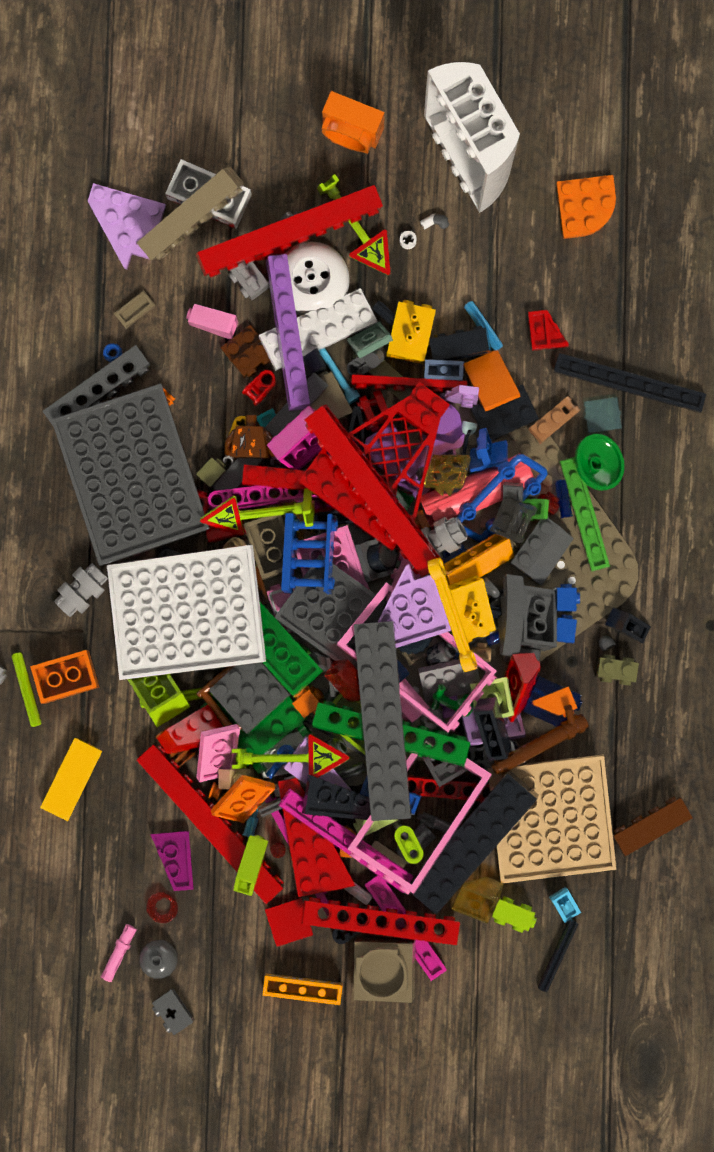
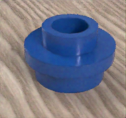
M114 343L108 344L103 350V356L108 362H112L122 355V349ZM115 350L116 355L110 356V351Z

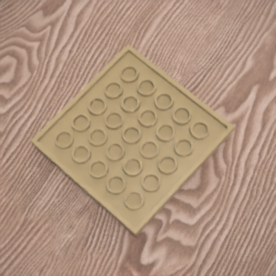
M603 754L520 764L510 770L539 796L537 801L496 846L501 883L616 870ZM487 768L488 772L492 774L489 779L490 791L506 773L496 775L492 768Z

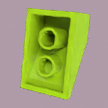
M170 674L127 679L157 727L190 707Z

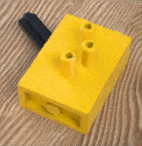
M403 300V302H398L395 315L381 301H377L372 309L393 327L391 333L393 341L389 342L387 357L424 365L436 312L435 309H432V306L426 304L417 306L412 301Z
M473 576L449 585L468 643L472 642L473 638L486 637L490 635V632L496 630L493 618L498 619L502 616L501 607L489 604L482 578Z

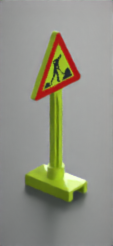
M335 174L329 181L324 184L321 183L317 188L320 195L327 193L330 199L333 200L341 198L340 192L336 187L339 179ZM348 221L363 245L351 252L349 257L386 275H390L387 230L384 229L370 239L359 222L351 224V221Z
M306 488L304 489L303 502L288 506L239 511L236 496H232L202 516L200 522L235 534L244 535L243 519L295 513L296 515L303 514L305 526L310 527L314 525L315 501H312V492Z
M310 734L308 736V754L253 755V753H246V749H232V753H238L236 755V763L238 764L232 765V769L246 768L247 764H253V762H308L309 774L319 778L349 760L350 756Z

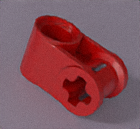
M270 370L262 371L243 389L242 394L247 395L254 402L253 405L257 406L276 385L275 375ZM264 376H272V382L264 384L262 382Z

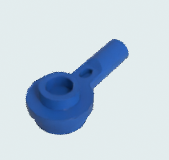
M283 745L278 749L277 754H293L295 749L291 745ZM275 762L267 771L266 776L272 779L286 762Z

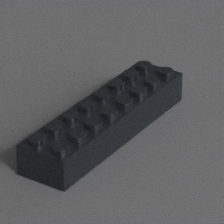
M510 770L506 772L458 827L413 895L432 912L437 914L537 801L539 795ZM418 873V874L416 875V877L410 882L411 885L413 884V882L415 881V879L417 878V876L419 875V873Z

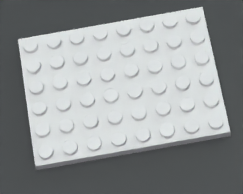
M253 545L107 565L119 680L266 662Z

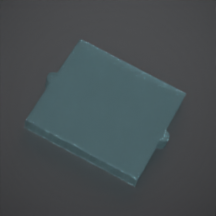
M617 397L584 402L586 413L584 419L587 420L588 433L622 429L621 411H619Z

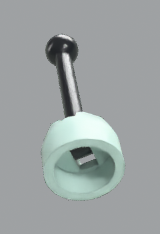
M462 421V432L465 434L461 460L458 462L461 467L466 465L464 460L469 436L473 435L477 429L476 423Z

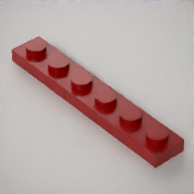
M352 374V385H355L357 389H367V386H373L376 390H386V387H390L395 391H405V388L414 389L418 382H421L434 393H443V391L447 390L452 391V388L459 385L467 386V381Z

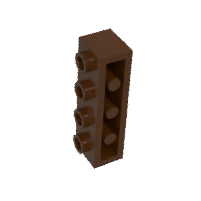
M673 796L664 801L666 803L664 806L659 808L657 805L648 810V815L644 817L639 815L632 819V824L627 827L621 825L616 828L613 839L623 856L631 854L691 820L693 817L682 798Z

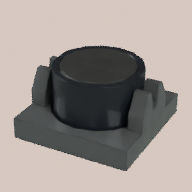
M373 537L355 545L366 582L394 573L393 570L397 563V551L395 548L391 551Z

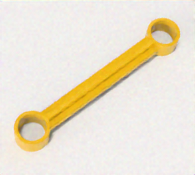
M440 557L429 560V573L432 579L435 580L460 653L459 659L464 672L477 669L476 657L473 651L470 650L446 579L443 561Z

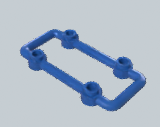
M524 454L514 456L510 462L501 463L498 467L499 473L473 501L461 505L459 508L460 514L457 518L461 523L465 519H474L477 506L503 479L508 480L514 477L515 467L519 462L526 464L539 473L536 478H529L524 483L523 501L530 494L537 495L540 493L541 483L548 474L547 469ZM503 512L497 518H492L486 522V530L482 534H478L464 526L467 536L477 542H482L497 532L501 533Z

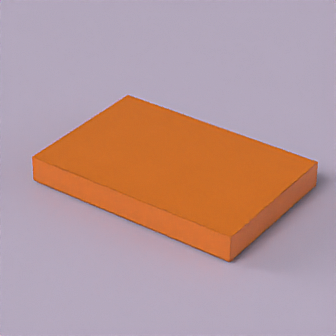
M498 350L463 364V368L472 386L479 387L478 398L485 412L520 397V393Z
M241 775L211 809V813L213 816L245 823L276 789L275 784Z

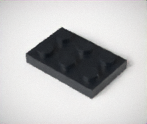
M523 384L517 387L520 393L519 398L486 412L482 404L470 409L479 429L487 428L491 441L539 420Z

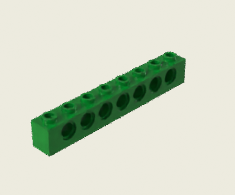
M329 701L318 702L312 723L314 728L364 741L362 711L361 713L353 712L354 708L342 706V708L334 707L335 703ZM334 713L340 715V720L336 723L330 721V717ZM352 718L359 720V725L355 728L349 726V721ZM403 721L404 740L408 733L416 735V740L412 743L405 740L406 752L465 767L470 748V742L467 741L468 738L456 735V738L449 737L447 732L437 730V733L430 732L428 727L418 725V728L410 726L411 723ZM427 738H433L436 741L433 747L428 748L424 745ZM446 743H452L455 746L452 752L444 751L443 747Z

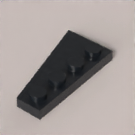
M308 774L302 813L367 820L371 815L370 799L367 796Z

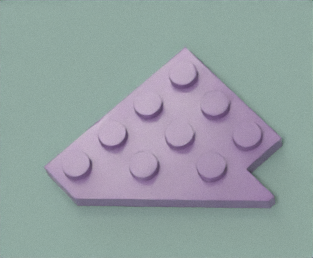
M93 183L88 203L124 269H128L132 255L149 259L137 242L162 221L166 204Z
M407 564L378 622L394 621L396 648L451 631L435 580L432 579L431 575L415 579L410 564Z

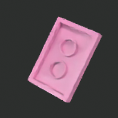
M237 724L201 732L196 776L199 782L218 778V769H232V765H236L237 753H232V749L238 748L240 728Z

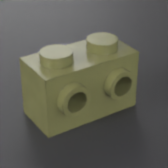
M604 654L603 658H598L595 677L600 678L601 682L612 683V680H618L621 685L631 686V682L635 683L637 680L639 663H635L633 658L623 657V660H615V656Z

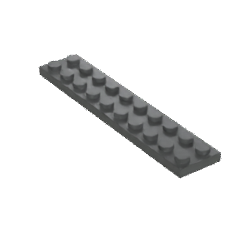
M394 621L354 624L371 821L411 818Z

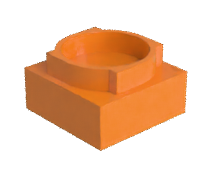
M331 91L322 111V133L335 144L368 154L371 147L376 149L382 135L385 112Z

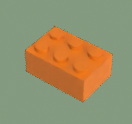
M88 650L30 666L41 704L100 688Z

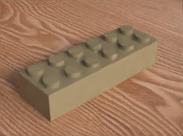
M231 166L223 168L142 237L137 244L151 261L154 259L159 261L161 258H165L172 252L170 250L171 247L179 246L186 240L184 238L185 235L193 234L200 228L198 226L199 223L202 224L210 220L214 216L212 212L223 209L228 204L227 200L229 198H235L243 192L241 188L245 185Z

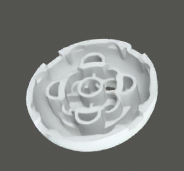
M303 242L291 247L284 253L287 254L297 315L301 316L312 310L329 308L335 305L343 296L347 295L350 283L348 267L343 257L334 248L320 242ZM312 261L313 266L307 268L305 267V262ZM324 271L328 272L329 276L323 279L320 274ZM297 276L302 278V282L299 284L294 282V278ZM308 276H315L313 280L308 279ZM317 287L318 292L311 294L310 288Z

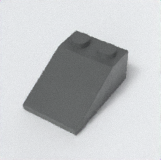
M524 585V621L521 648L547 651L557 647V590Z

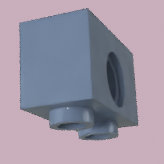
M425 360L424 379L463 381L464 361Z

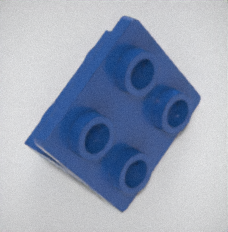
M487 428L479 429V437L476 438L478 447L470 449V472H480L487 468L499 467L501 463L508 462L507 440L492 443Z

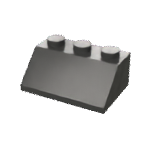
M549 518L540 519L510 565L542 586L574 538Z

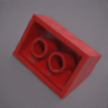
M534 653L512 654L504 677L508 678L514 716L508 717L510 722H514L526 706L532 687L535 685L537 674L540 672V662L537 661Z

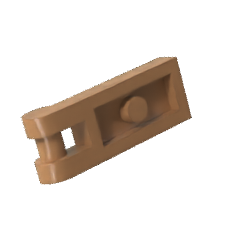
M569 396L528 429L540 444L580 411L578 406L575 407L573 405L572 399ZM563 407H566L568 409V414H565L563 412Z

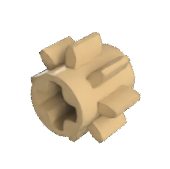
M477 643V647L472 646L471 650L485 662H490L491 648H487V643Z

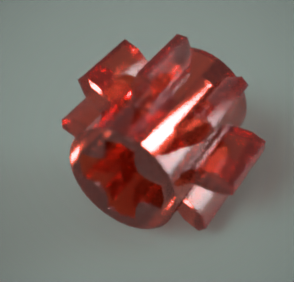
M550 492L538 496L537 499L549 500L548 514L554 515L558 511V497Z

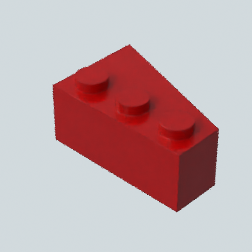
M206 705L166 729L157 739L167 754L187 751L192 748H200L201 732L221 728L223 725L210 706Z

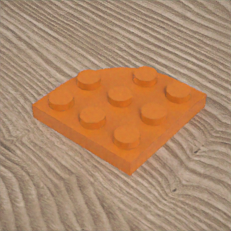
M613 175L556 182L563 239L591 235L599 231L608 222L616 203Z

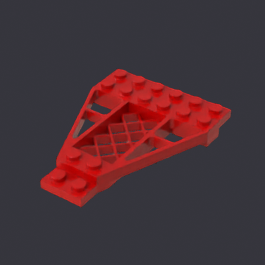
M418 382L408 397L348 433L354 442L363 449V454L365 456L367 454L372 466L383 464L384 475H381V478H385L388 487V477L398 476L391 487H389L391 491L395 489L401 479H405L418 489L413 512L410 515L413 521H415L440 418L450 406L448 402L421 382ZM396 414L401 417V418H394V419H393V417H394ZM383 416H388L368 445L353 436ZM403 420L404 431L394 432L393 422ZM406 421L416 429L408 430ZM390 423L391 433L382 434ZM418 432L420 442L410 444L408 433ZM422 433L427 436L424 441ZM405 434L407 444L397 446L395 435ZM392 436L393 446L383 448L381 437ZM377 439H379L380 448L371 449ZM420 445L417 451L412 456L411 446ZM428 445L420 484L407 476V471L424 447ZM407 447L409 458L399 459L397 448ZM322 449L298 482L393 551L397 544L391 542L387 530L379 526L375 514L369 512L365 507L364 499L355 494L352 489V483L343 478L340 467L334 465L326 453L327 450ZM394 449L395 460L385 461L384 450ZM380 451L382 462L372 463L370 452ZM409 461L401 471L399 462ZM396 463L398 473L387 475L386 464Z

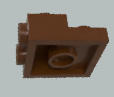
M251 325L221 347V350L243 378L247 376L249 378L258 372V367L262 364L266 366L271 362L259 339V335Z

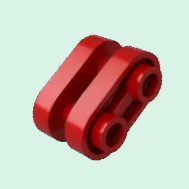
M380 390L373 392V399L368 400L365 395L359 397L360 402L356 403L357 406H360L361 413L364 412L366 420H363L364 423L375 417L371 407L377 405L380 413L388 409ZM385 415L367 426V431L371 430L372 433L379 431L378 425L384 423L388 416Z

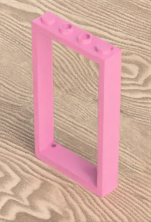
M387 582L336 644L356 661V651L347 645L355 635L354 624L364 623L387 594L391 596L394 588ZM449 632L439 634V636L458 650L453 635ZM474 653L477 666L486 674L446 724L402 688H400V696L444 732L448 733L450 730L453 732L460 724L458 719L462 715L465 717L472 709L470 704L473 700L478 701L484 694L482 691L484 686L492 684L496 678L494 676L496 670Z
M427 738L424 745L428 743L433 747L436 741L433 738ZM446 744L443 747L444 751L448 753L454 750ZM411 753L406 760L407 771L417 758V754ZM467 758L464 768L481 778V780L412 885L357 848L374 822L371 821V815L349 846L350 856L357 861L362 859L367 862L366 867L376 873L377 870L384 874L382 878L391 884L393 881L400 884L399 889L406 894L410 892L414 894L492 774Z

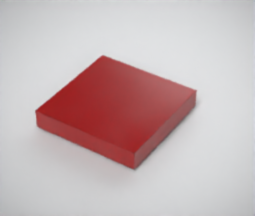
M302 897L265 909L276 947L314 935L311 925L301 924L304 906Z

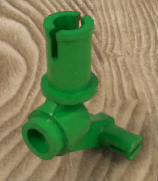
M442 684L438 685L437 691L432 696L431 708L433 710H438L441 703L457 711L469 695L465 694L462 699L454 701L443 695L446 687ZM472 709L465 717L469 716L472 713Z

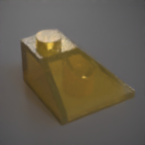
M482 877L464 883L453 904L452 910L488 924L499 902L504 883L489 877Z

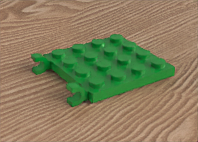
M213 696L212 698L215 700V702L218 704L221 710L225 713L228 719L232 722V724H236L237 722L233 719V717ZM289 696L248 734L243 729L239 731L237 749H246V753H253V755L265 754L296 728L303 738L305 736L308 737L312 733L304 723L308 718H303L293 706L294 700ZM205 702V703H204L202 706H200V707L203 708L204 706H206V705H208V704ZM262 762L247 764V767L253 765L258 774H262L267 770V767Z

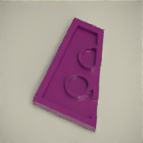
M190 832L150 834L173 890H193Z

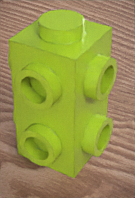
M503 896L502 899L497 898L491 914L495 918L494 922L505 926V923L513 925V930L521 933L524 930L529 931L530 928H534L537 917H534L535 912L531 911V906L521 903V906L513 904L514 900Z

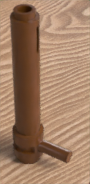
M566 705L564 709L567 720L562 721L556 728L509 753L507 759L495 760L494 764L491 765L496 775H502L562 741L574 738L575 734L585 732L586 728L589 727L583 714L574 715L572 706Z

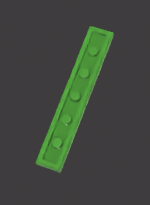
M575 457L560 461V466L590 570L593 572L610 567L588 487L577 472Z

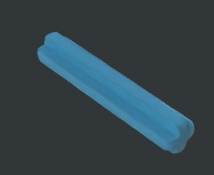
M470 301L465 304L464 308L474 323L488 330L492 349L495 351L503 347L502 342L475 303Z

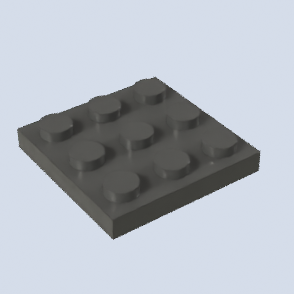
M262 662L234 666L209 689L246 734L252 731L291 695Z

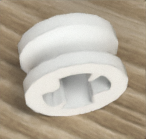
M405 231L401 234L400 245L404 249H412L416 245L417 238L415 233ZM411 236V240H414L413 243L405 244L403 238Z

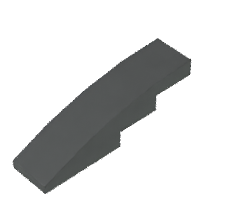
M506 574L503 576L504 595L500 597L502 616L498 618L500 654L512 656V654H520L524 621V581L522 576Z

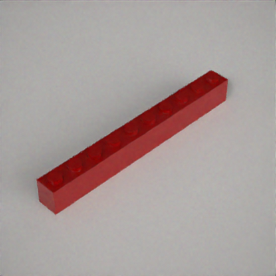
M373 185L199 251L196 257L203 275H209L211 278L221 274L220 270L225 268L230 271L239 267L238 263L244 261L246 264L251 263L259 255L267 257L274 254L273 250L275 249L285 250L290 248L293 242L298 241L299 244L309 240V236L314 234L316 237L327 233V229L333 228L337 230L344 227V223L351 221V224L362 220L361 216L367 214L369 217L379 213L383 205L377 189Z
M327 404L322 405L304 419L307 430L311 434L314 433L316 435L319 446L328 451L331 462L340 467L343 478L352 483V489L355 494L364 499V505L367 510L375 514L377 523L381 528L387 530L391 542L399 546V551L403 558L411 562V568L415 574H420L421 577H424L429 573L428 561L439 558L440 555Z
M153 744L136 761L238 873L246 848V844L243 842L245 838L239 831L234 832L230 828L232 824L228 819L212 815L211 809L215 805L212 802L209 804L204 799L206 795L199 787L195 789L192 786L193 780L186 773L183 775L178 770L180 767L174 762V759L170 761L165 756L167 753L161 745L157 747L156 744ZM263 859L254 892L267 904L284 888L282 885L284 881L277 874L273 875L269 871L271 867Z

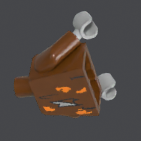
M246 415L245 426H236L226 438V455L223 458V463H226L227 458L231 459L232 465L236 458L269 459L271 456L270 464L274 466V460L277 458L267 446L273 437L265 427L257 426V415Z

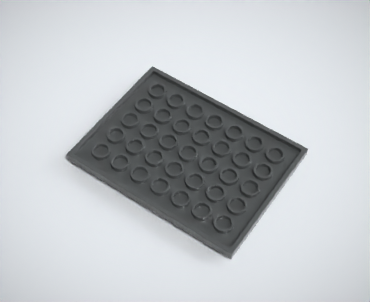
M162 384L52 419L99 566L210 529L209 525L200 522V518L205 513Z

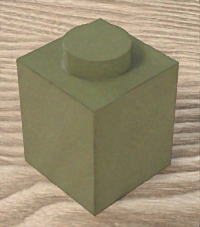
M211 457L196 475L212 489L213 485L226 472L224 469L226 465L218 458L215 461Z

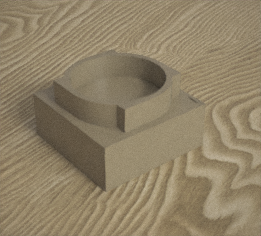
M358 937L354 942V1000L412 1003L415 998L416 940Z

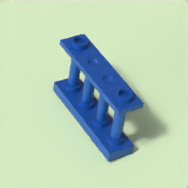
M286 513L281 590L284 593L292 594L293 588L301 586L324 587L323 591L326 594H331V589H334L335 579L332 577L334 532L338 530V521L335 520L332 514H328L327 521H314L313 526L306 527L305 522L299 521L293 513ZM299 529H327L326 541L298 540L296 532ZM298 548H326L325 560L297 559L295 557V550H298ZM297 567L325 568L324 579H296L294 577V569H297Z

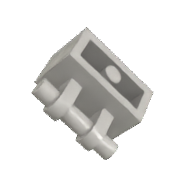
M245 261L238 263L239 267L230 270L228 274L234 283H239L241 286L239 290L245 298L249 297L251 301L270 288L269 283L253 262L248 264Z

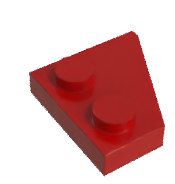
M548 310L528 312L532 351L569 346L568 341L563 337Z

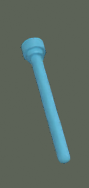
M325 348L319 350L321 357L344 390L348 404L350 405L361 397L358 391L349 386Z

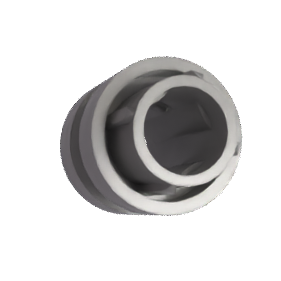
M446 517L434 522L433 530H430L428 527L421 529L441 558H443L442 551L446 550L448 553H452L460 549L461 543L467 540L468 537L463 524L457 517L449 520Z
M93 563L85 570L80 566L72 574L75 580L70 585L65 581L57 589L61 595L54 602L69 617L77 610L82 614L90 606L87 600L92 595L98 598L105 591L102 585L108 578Z

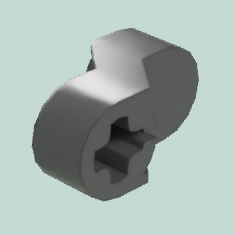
M378 348L360 359L356 357L347 364V371L351 376L352 374L363 375L384 361V354Z

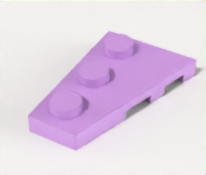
M459 385L452 388V391L447 390L445 393H440L439 397L449 403H458L462 407L473 408V405H477L479 387Z

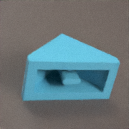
M566 887L549 896L565 923L581 913Z

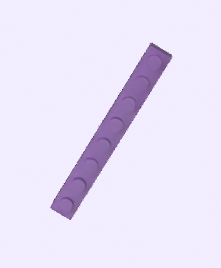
M287 254L268 256L266 266L289 411L302 410L310 405L288 258Z

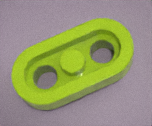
M408 826L399 827L395 831V840L405 860L411 864L419 863L423 858V850L413 830ZM407 833L408 839L403 840L401 834ZM413 850L417 852L415 858L410 856V852Z

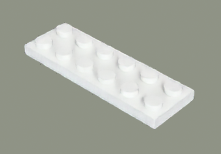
M361 288L343 296L335 305L329 308L312 310L297 317L303 357L316 348L321 350L378 322ZM275 327L260 334L259 339L276 371L282 368Z

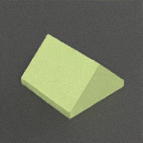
M508 678L494 679L490 686L486 684L482 689L484 694L480 699L497 697L503 718L514 716ZM478 683L470 684L471 692ZM473 700L474 709H475L476 704H477V701H476V700Z

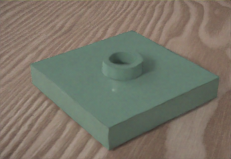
M377 322L347 339L348 344L359 359L393 341L392 336L381 322Z

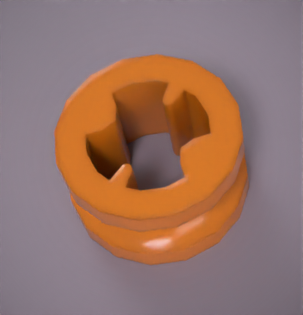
M213 782L209 798L214 797L218 801L222 789H219V785L216 782Z

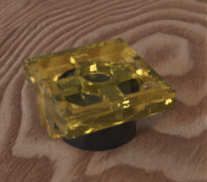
M433 454L424 480L425 488H435L442 496L444 494L451 496V494L460 491L465 484L466 474L471 462L470 455Z

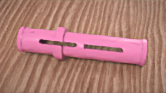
M126 924L120 938L115 942V949L101 975V978L108 982H112L127 949H130L131 940L137 931L133 926Z

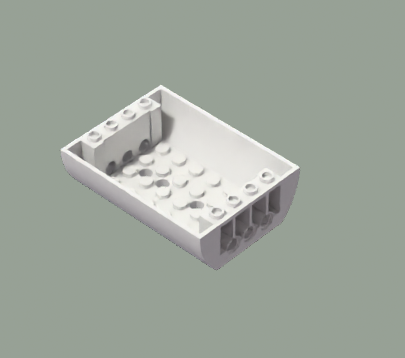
M466 62L444 64L428 70L424 117L433 131L432 137L436 144L440 143L443 148L441 152L445 160L451 162L453 174L455 177L459 176L462 190L464 193L468 192L480 213L488 208L503 191L510 175L520 133L479 64Z

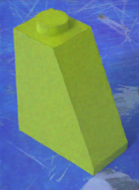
M259 835L249 836L233 891L249 896L253 895L268 845V840H265L264 837Z

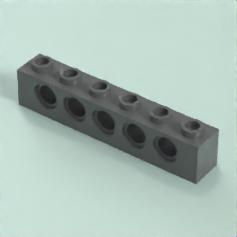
M135 345L42 412L53 426L52 419L63 416L62 412L65 408H71V413L100 404L107 397L109 399L114 397L118 393L117 390L124 386L126 388L134 382L133 379L138 375L140 377L145 375L151 365ZM127 364L134 365V369L131 372H125L124 368ZM117 375L118 381L114 384L109 383L110 376ZM96 386L103 387L102 393L98 395L94 394L93 390ZM86 397L87 403L83 406L78 405L79 398Z

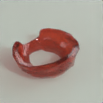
M159 892L148 899L147 913L154 921L167 923L176 917L178 905L171 896L164 892ZM163 898L171 901L170 911L165 915L159 914L155 907L156 903Z

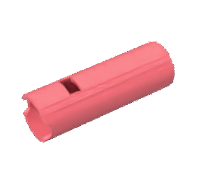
M519 462L515 467L514 477L508 480L503 479L477 506L476 512L503 501L504 482L523 483L524 490L526 480L534 478L530 467ZM498 467L487 468L466 476L463 488L456 493L444 494L435 489L421 495L420 502L425 510L424 515L431 530L434 529V522L443 517H446L448 520L453 517L456 518L460 514L459 508L461 505L471 503L499 473Z

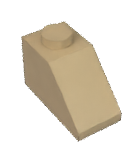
M218 769L219 789H230L241 775L254 778V769Z

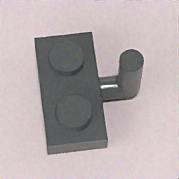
M399 821L393 824L396 830L403 826ZM423 823L413 831L422 850L436 838ZM407 833L401 834L405 840L408 839ZM398 846L395 851L405 859ZM415 850L411 851L410 856L415 858L417 852Z

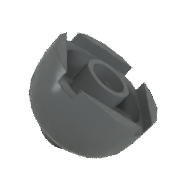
M162 939L147 943L139 956V964L142 971L154 979H162L169 976L176 969L178 963L177 951L171 943Z

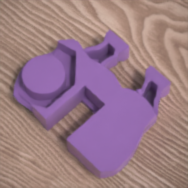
M451 404L440 418L429 465L437 460L440 464L456 462L455 449L460 448L464 443L460 414ZM393 424L394 432H398L397 429H396V427H395L394 424ZM390 425L385 428L382 434L391 433ZM376 433L366 438V445L371 442ZM422 433L423 441L427 436ZM400 434L395 435L396 445H404L405 443ZM392 436L381 437L383 448L393 446ZM377 439L371 449L380 448L379 439ZM420 445L411 449L412 456L417 451ZM428 445L424 447L407 471V476L420 484V481L417 480L416 472L419 468L424 467ZM407 447L397 448L399 459L409 458ZM394 449L384 450L385 461L395 460ZM380 451L370 452L374 463L382 462ZM409 461L399 462L401 471ZM396 463L386 464L387 474L398 473ZM383 464L377 465L383 470ZM401 479L397 486L412 492L416 500L418 489L405 479ZM424 484L422 495L431 491L429 485Z

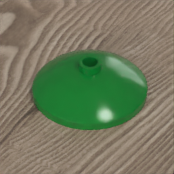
M592 434L580 441L575 452V465L581 479L589 487L599 491L609 490L617 486L624 474V458L618 445L612 439L602 434Z

